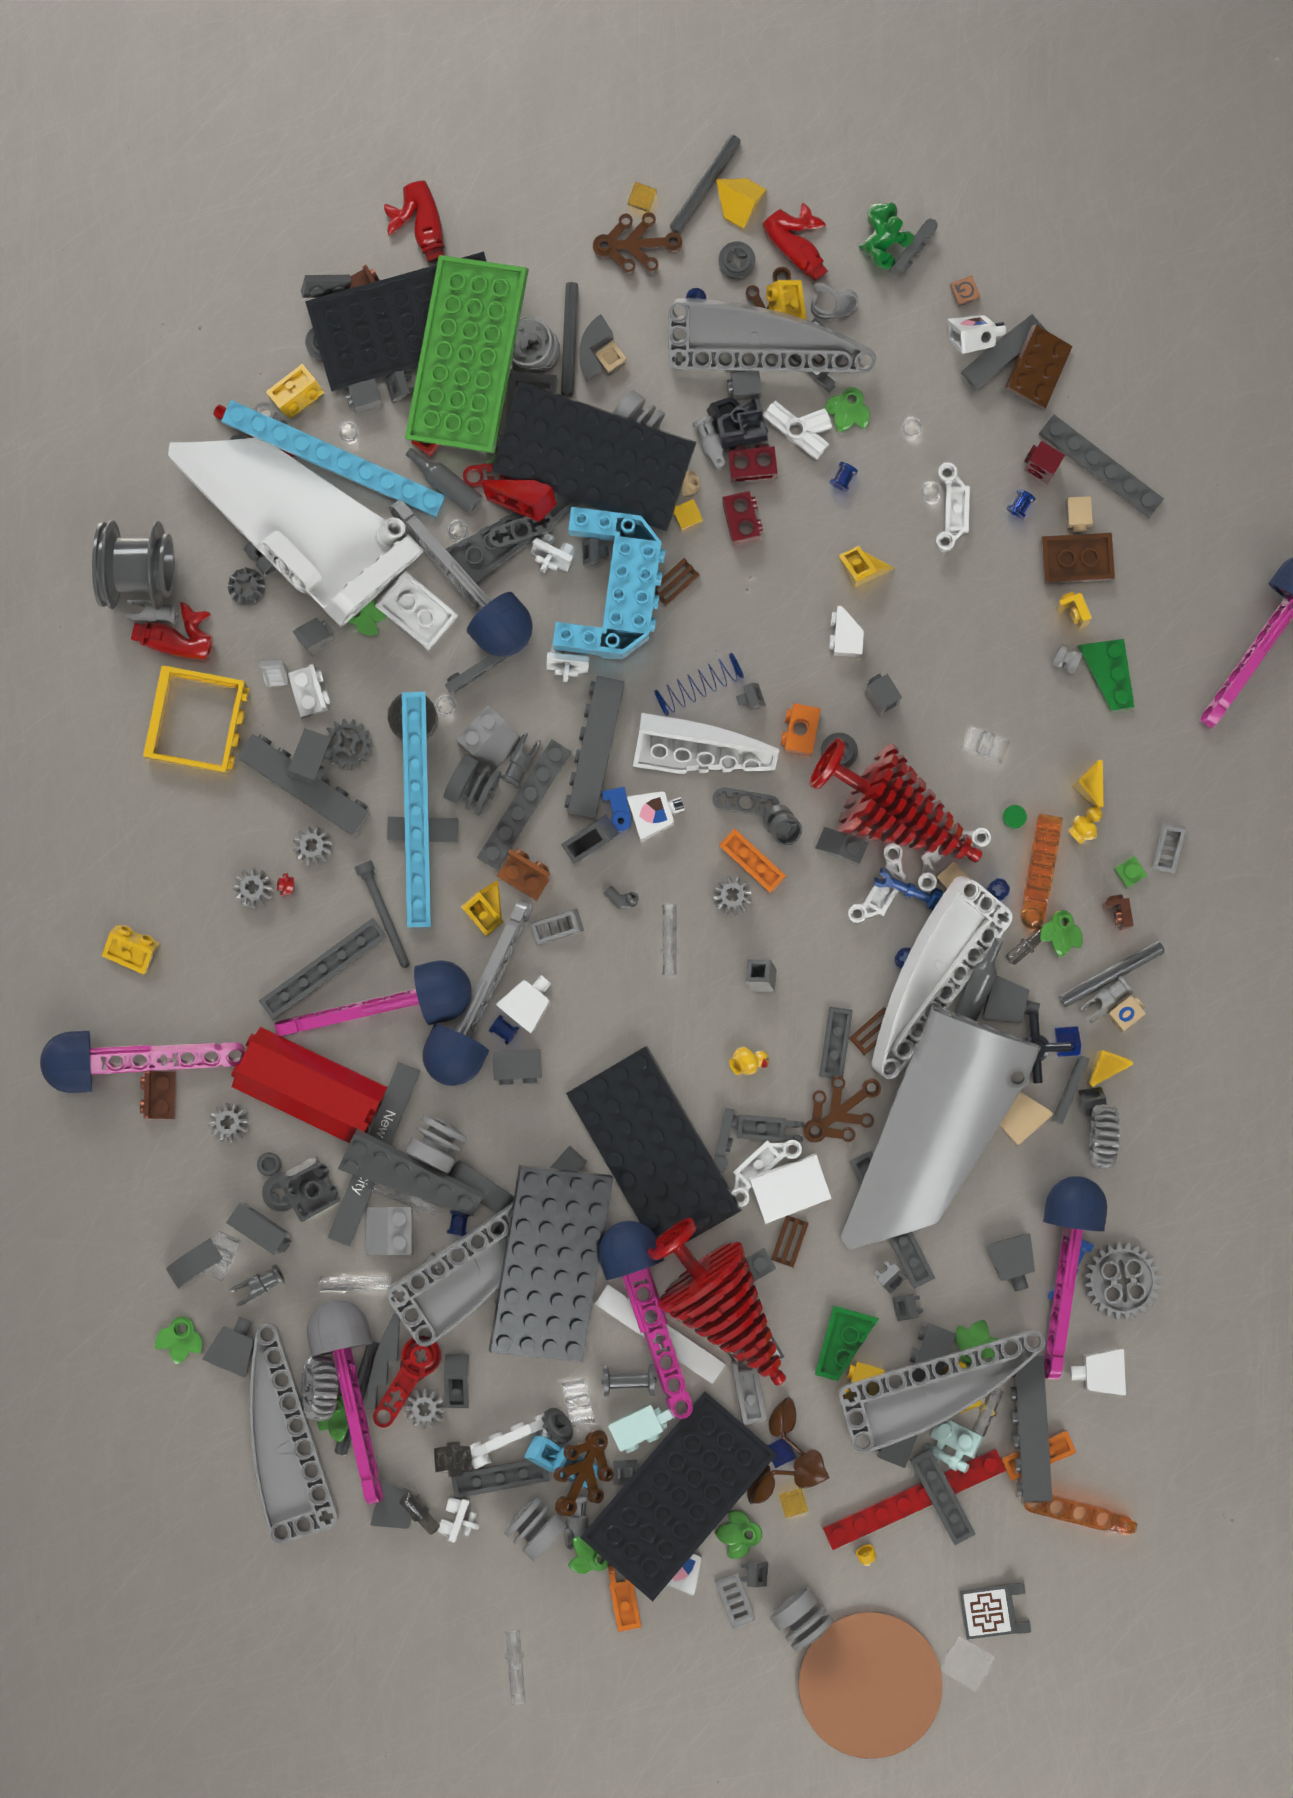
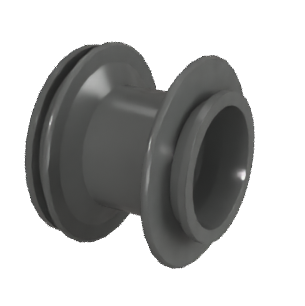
M110 520L108 523L100 522L95 531L92 551L93 588L98 605L114 609L118 604L121 592H149L153 608L159 610L163 605L165 597H170L174 583L175 559L171 535L165 534L160 521H155L149 538H121L119 527L114 520Z

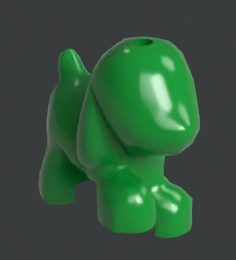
M893 202L876 203L869 207L867 220L874 229V232L864 243L859 244V248L864 250L871 257L872 261L884 270L890 269L895 264L894 257L885 251L893 243L907 247L914 240V235L908 230L899 232L903 221L897 217V207Z

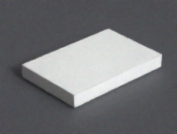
M407 571L400 575L375 605L377 609L428 651L459 616Z
M815 1153L749 1178L765 1223L831 1199Z

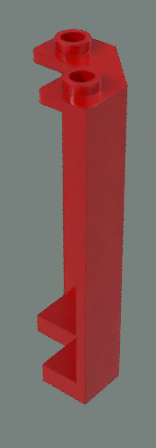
M262 1027L258 1029L256 1034L251 1033L246 1042L248 1048L240 1064H236L231 1073V1076L234 1077L232 1088L348 1143L351 1142L357 1129L368 1133L372 1119L380 1107L388 1087Z

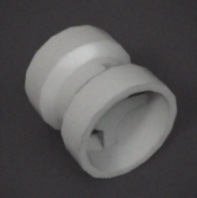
M1061 644L1052 665L1055 667L1062 666L1067 672L1074 674L1083 653L1077 650L1070 651L1068 646Z

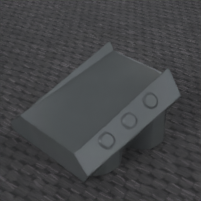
M317 1157L309 1158L290 1170L279 1174L277 1177L300 1222H304L340 1202L338 1190L331 1184L328 1178L330 1173L328 1167L320 1163Z

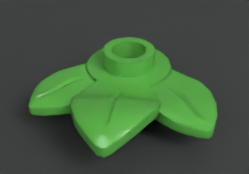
M855 387L845 389L841 395L831 397L826 403L825 410L829 414H835L834 422L839 432L849 429L854 423L861 428H866L869 423V409L863 403L864 397L862 392ZM849 395L856 396L857 400L855 403L851 404L848 402L847 398Z
M374 598L357 616H354L348 622L355 624L360 633L374 636L378 634L376 623L381 622L387 616L375 607L378 602H375Z
M1060 910L1055 912L1051 917V921L1042 926L1040 940L1044 942L1051 941L1058 957L1067 954L1072 946L1081 948L1083 942L1082 932L1074 924L1073 917L1068 911ZM1063 918H1064V921H1065V925H1064V926L1062 925V922H1061Z
M187 1317L174 1319L170 1327L160 1330L155 1340V1349L169 1348L170 1356L175 1364L184 1361L190 1351L201 1353L203 1346L201 1336L194 1331L193 1322ZM180 1324L186 1326L185 1333L179 1332L178 1327Z
M980 1320L975 1322L969 1330L963 1326H958L955 1331L956 1336L954 1340L960 1350L998 1340L999 1338L989 1337L986 1321ZM985 1348L981 1353V1358L993 1357L992 1349ZM968 1355L960 1356L965 1364L970 1365L971 1360Z
M338 1394V1410L333 1412L329 1420L317 1421L320 1431L328 1429L333 1439L342 1442L349 1425L343 1397L341 1394Z
M732 1510L729 1511L730 1523L720 1526L716 1530L715 1535L722 1543L729 1545L727 1556L737 1559L747 1555L751 1546H755L761 1541L762 1530L758 1524L750 1522L747 1514L742 1511ZM748 1530L753 1532L752 1539H749L746 1535Z
M581 1536L572 1539L578 1556L569 1562L568 1566L571 1570L580 1574H586L591 1570L603 1571L608 1567L609 1563L603 1558L600 1563L597 1562L599 1554L580 1538Z

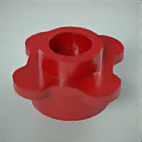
M283 873L282 877L278 878L277 891H280V896L282 897L285 894L291 895L294 877L288 876V873Z

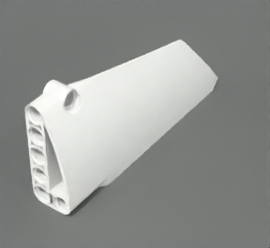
M245 438L169 443L167 457L298 591L302 593L307 592L340 627L376 598L424 551L410 535L405 533L403 521L398 518L386 520L375 514L281 449L262 440Z

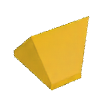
M747 178L716 179L724 219L744 230L767 189Z
M860 546L838 555L854 588L895 569L891 565L863 551Z
M1098 760L1072 786L1088 803L1100 809L1104 807L1103 760Z
M498 880L480 890L461 906L486 937L504 922L502 920Z
M1105 1050L1097 1051L1087 1085L1089 1088L1130 1067L1133 1065V1062Z

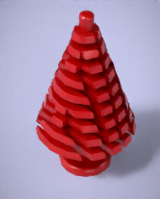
M836 738L819 759L809 780L811 788L820 789L831 776L836 777L853 788L850 793L852 796L848 797L844 808L848 810L840 814L838 822L842 824L837 826V831L843 833L851 832L852 835L861 837L867 834L869 835L868 839H880L882 842L889 844L895 840V845L906 846L909 844V848L918 850L925 846V852L934 853L938 846H940L938 854L948 856L954 849L952 858L962 859L966 856L974 863L981 859L982 851L971 846L972 838L968 834L961 838L962 826L959 823L953 825V815L949 811L945 813L942 811L945 808L944 804L940 800L934 803L931 802L936 799L935 793L931 789L926 790V782L921 777L917 778L918 774L915 770L906 764L908 760L903 755L896 756L899 753V749L894 744H888L874 757V760H877V762L867 766L861 776L840 764L846 749L845 742L840 738Z
M693 1218L682 1220L666 1230L656 1239L657 1248L653 1250V1247H651L647 1255L653 1260H659L674 1253L686 1268V1271L664 1291L666 1293L660 1297L658 1308L665 1313H670V1316L677 1321H682L686 1327L695 1329V1333L701 1337H707V1340L713 1345H720V1349L724 1352H732V1356L739 1361L746 1358L744 1361L745 1365L750 1368L758 1367L757 1373L763 1377L769 1375L774 1385L783 1384L786 1380V1375L782 1370H779L781 1365L779 1355L772 1356L777 1348L775 1342L770 1341L772 1338L770 1328L768 1326L765 1328L768 1321L764 1312L761 1314L763 1307L760 1299L757 1300L758 1292L756 1286H753V1276L751 1271L749 1272L748 1270L749 1264L744 1256V1248L741 1242L721 1246L698 1261L685 1245V1242L689 1240L696 1230V1223Z

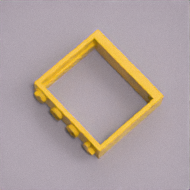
M162 665L143 757L147 760L229 775V770H233L235 766L234 747H238L240 741V733H237L238 726L243 724L245 711L242 710L243 702H247L250 689L247 688L246 682ZM173 677L237 689L222 765L157 753Z

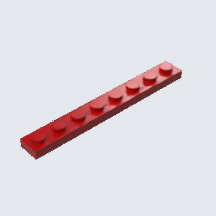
M995 1448L966 1461L965 1463L969 1464L966 1473L952 1469L943 1473L953 1492L957 1494L1005 1472L1006 1469ZM920 1482L822 1528L832 1550H835L933 1504Z

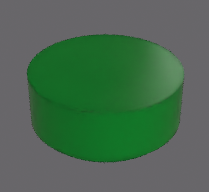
M1011 805L1006 808L1002 818L1008 828L1018 829L1026 822L1027 814L1021 806Z

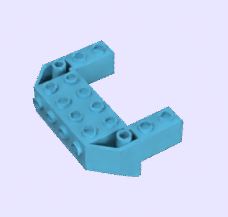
M571 507L569 535L614 541L603 627L556 622L553 650L599 655L600 659H624L649 640L650 632H655L656 618H652L653 609H658L659 595H655L656 586H661L662 572H658L659 563H664L665 549H661L660 539L642 516Z

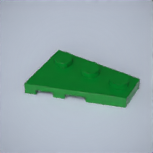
M1124 639L1078 645L1077 648L1079 652L1083 653L1082 656L1087 664L1086 666L1090 673H1092L1110 712L1133 709L1135 706Z
M833 1305L814 1375L838 1381L879 1318Z

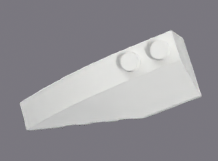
M642 713L633 767L677 774H687V771L699 770V773H709V770L721 769L722 772H732L733 769L770 771L776 768L779 749L756 739L715 726Z

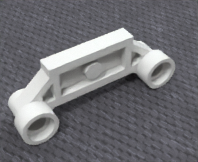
M949 462L943 463L938 470V477L946 486L945 530L936 538V546L942 552L951 550L957 539L963 533L969 532L970 486L964 485L957 476L956 466ZM948 472L950 477H945L943 473ZM943 540L947 541V542H948V545H947V546H943V545L941 544V541H943Z
M978 828L975 831H963L961 836L962 838L965 834H968L972 838L971 846L980 848L987 846L991 840V834L985 828ZM977 835L983 836L984 842L977 841ZM938 846L934 853L927 852L920 858L923 861L921 875L917 882L920 890L930 892L936 887V875L957 859L952 858L954 849L948 856L938 854L940 847ZM923 880H929L930 886L925 887L922 883Z
M891 843L883 851V856L886 860L884 868L895 879L903 882L907 876L903 874L901 865L903 851L899 845ZM891 850L895 851L896 857L891 858L888 852ZM880 875L878 878L884 879L885 877ZM874 884L862 905L854 904L850 907L848 918L853 923H861L865 919L878 914L883 917L898 890L892 887L880 888ZM853 911H859L861 913V917L855 918L853 916Z
M767 1140L733 1171L736 1179L732 1194L735 1199L738 1193H742L745 1196L743 1202H738L740 1207L745 1206L749 1202L748 1192L752 1187L749 1178L770 1171L784 1157L790 1159L799 1157L802 1147L798 1141L789 1140L786 1143H770ZM790 1145H795L797 1147V1152L795 1154H790L788 1152V1147Z
M544 1413L534 1417L533 1423L524 1425V1422L510 1427L511 1432L503 1435L502 1432H498L489 1436L490 1441L483 1445L479 1441L468 1446L474 1470L492 1463L488 1453L529 1435L537 1433L538 1436L550 1438L551 1436L547 1435L546 1429L542 1427L544 1423L541 1417Z

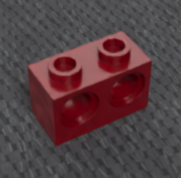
M1041 441L1038 447L1033 445L1024 460L1027 463L1024 471L1048 484L1060 466L1065 454Z
M758 444L755 448L746 449V446H737L728 451L731 483L777 478L775 446L769 447V444ZM765 456L769 458L770 464L761 466L757 460ZM737 459H744L747 462V466L745 468H738L734 462Z
M750 491L722 497V505L732 546L760 540L763 526L761 519L756 520L755 511L758 510L755 496L751 497ZM738 502H743L746 504L747 509L739 512L734 508V505ZM748 524L752 527V532L743 534L739 529L740 526Z

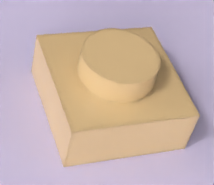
M614 341L595 353L596 359L608 374L627 361V358Z

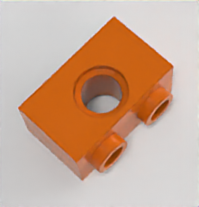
M793 703L792 709L787 708L785 722L789 723L788 732L783 731L781 745L785 746L784 752L812 757L821 708ZM802 724L806 727L807 732L804 735H797L794 732V726Z

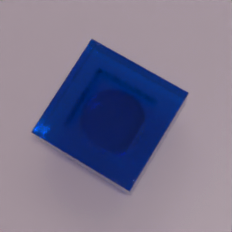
M782 1438L768 1444L777 1453L776 1457L772 1460L775 1468L796 1459L792 1447Z

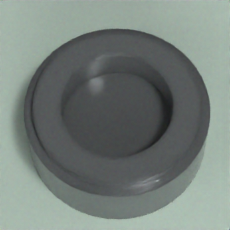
M264 1153L257 1161V1168L261 1174L273 1176L280 1171L281 1160L274 1153Z

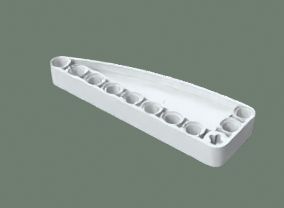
M959 876L953 880L927 919L903 965L884 1014L872 1059V1069L874 1072L886 1079L896 1078L906 1066L912 1054L915 1053L923 1033V1026L929 1012L926 1014L927 1008L930 1006L931 1009L932 1005L948 1009L968 982L976 964L986 958L994 939H1000L1012 922L1013 915L1010 909L978 882L964 876ZM968 884V889L964 893V888ZM984 898V902H983V904L980 906V902H981V900ZM986 930V935L982 938V934ZM972 949V954L968 957V953ZM958 968V972H957V974L954 976V972H955V970ZM944 987V991H943V993L940 995V991H941V989ZM916 1025L915 1031L912 1032V1028ZM902 1044L901 1050L898 1051L899 1045ZM888 1063L887 1069L884 1070L885 1064Z

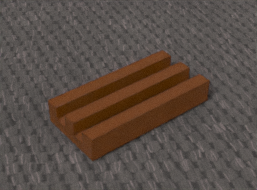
M683 558L662 577L661 586H656L655 595H659V600L666 607L692 584L700 574ZM684 566L686 569L659 593L657 590ZM690 572L692 576L665 599L663 596Z
M885 1007L849 1037L851 1042L855 1044L864 1056L876 1046L877 1039L867 1048H864L862 1045L880 1030L882 1022L860 1041L856 1038L881 1015L885 1014Z
M787 1215L771 1260L794 1268L809 1223ZM789 1221L794 1222L782 1258H779L777 1256ZM798 1224L802 1225L791 1260L787 1261L786 1259Z

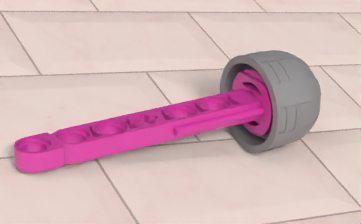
M332 1300L323 1303L312 1313L307 1325V1338L311 1357L333 1353L358 1471L362 1480L363 1494L366 1502L370 1505L381 1502L383 1493L380 1478H378L377 1464L351 1349L370 1344L372 1340L364 1313L351 1302Z

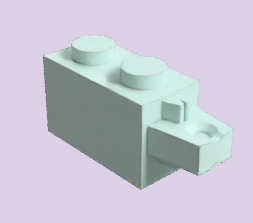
M649 1404L608 1424V1427L620 1452L625 1450L626 1453L638 1449V1443L646 1439L648 1443L661 1437L660 1433L668 1427L666 1422L675 1417L671 1415L669 1409L661 1412L659 1407L653 1409L652 1404Z

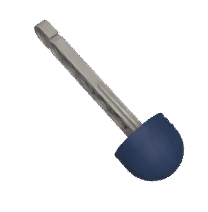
M402 500L393 503L389 507L392 516L403 521L406 532L424 549V553L478 612L467 627V633L481 649L495 656L507 657L520 652L529 642L533 629L530 613L523 603L520 602L513 592L503 593L491 601L426 526L413 515L410 508Z
M521 899L516 903L510 915V920L507 922L456 1030L438 1024L433 1025L423 1048V1063L428 1074L437 1082L448 1086L461 1085L469 1082L479 1073L489 1050L481 1043L472 1039V1036L518 943L523 928H525L533 909L531 903Z

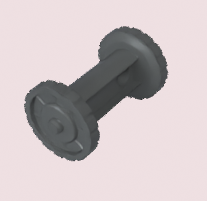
M649 1364L648 1373L609 1374L608 1366H603L601 1384L604 1385V1398L609 1397L610 1389L649 1388L650 1396H655L654 1383L657 1382V1378L654 1377V1364Z

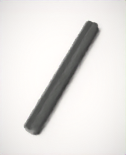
M733 134L729 136L671 222L670 228L674 232L680 233L740 145L741 140Z
M567 282L565 288L561 394L564 396H572L574 390L578 284L575 282Z
M1157 941L1059 996L1061 1004L1064 1007H1068L1117 980L1118 977H1122L1164 954L1165 949L1163 945Z
M374 1340L366 1345L357 1374L362 1400L365 1397L374 1358L380 1344ZM349 1426L342 1442L337 1441L334 1450L336 1454L346 1456L352 1440Z

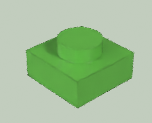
M1135 856L1114 869L1126 888L1147 876Z

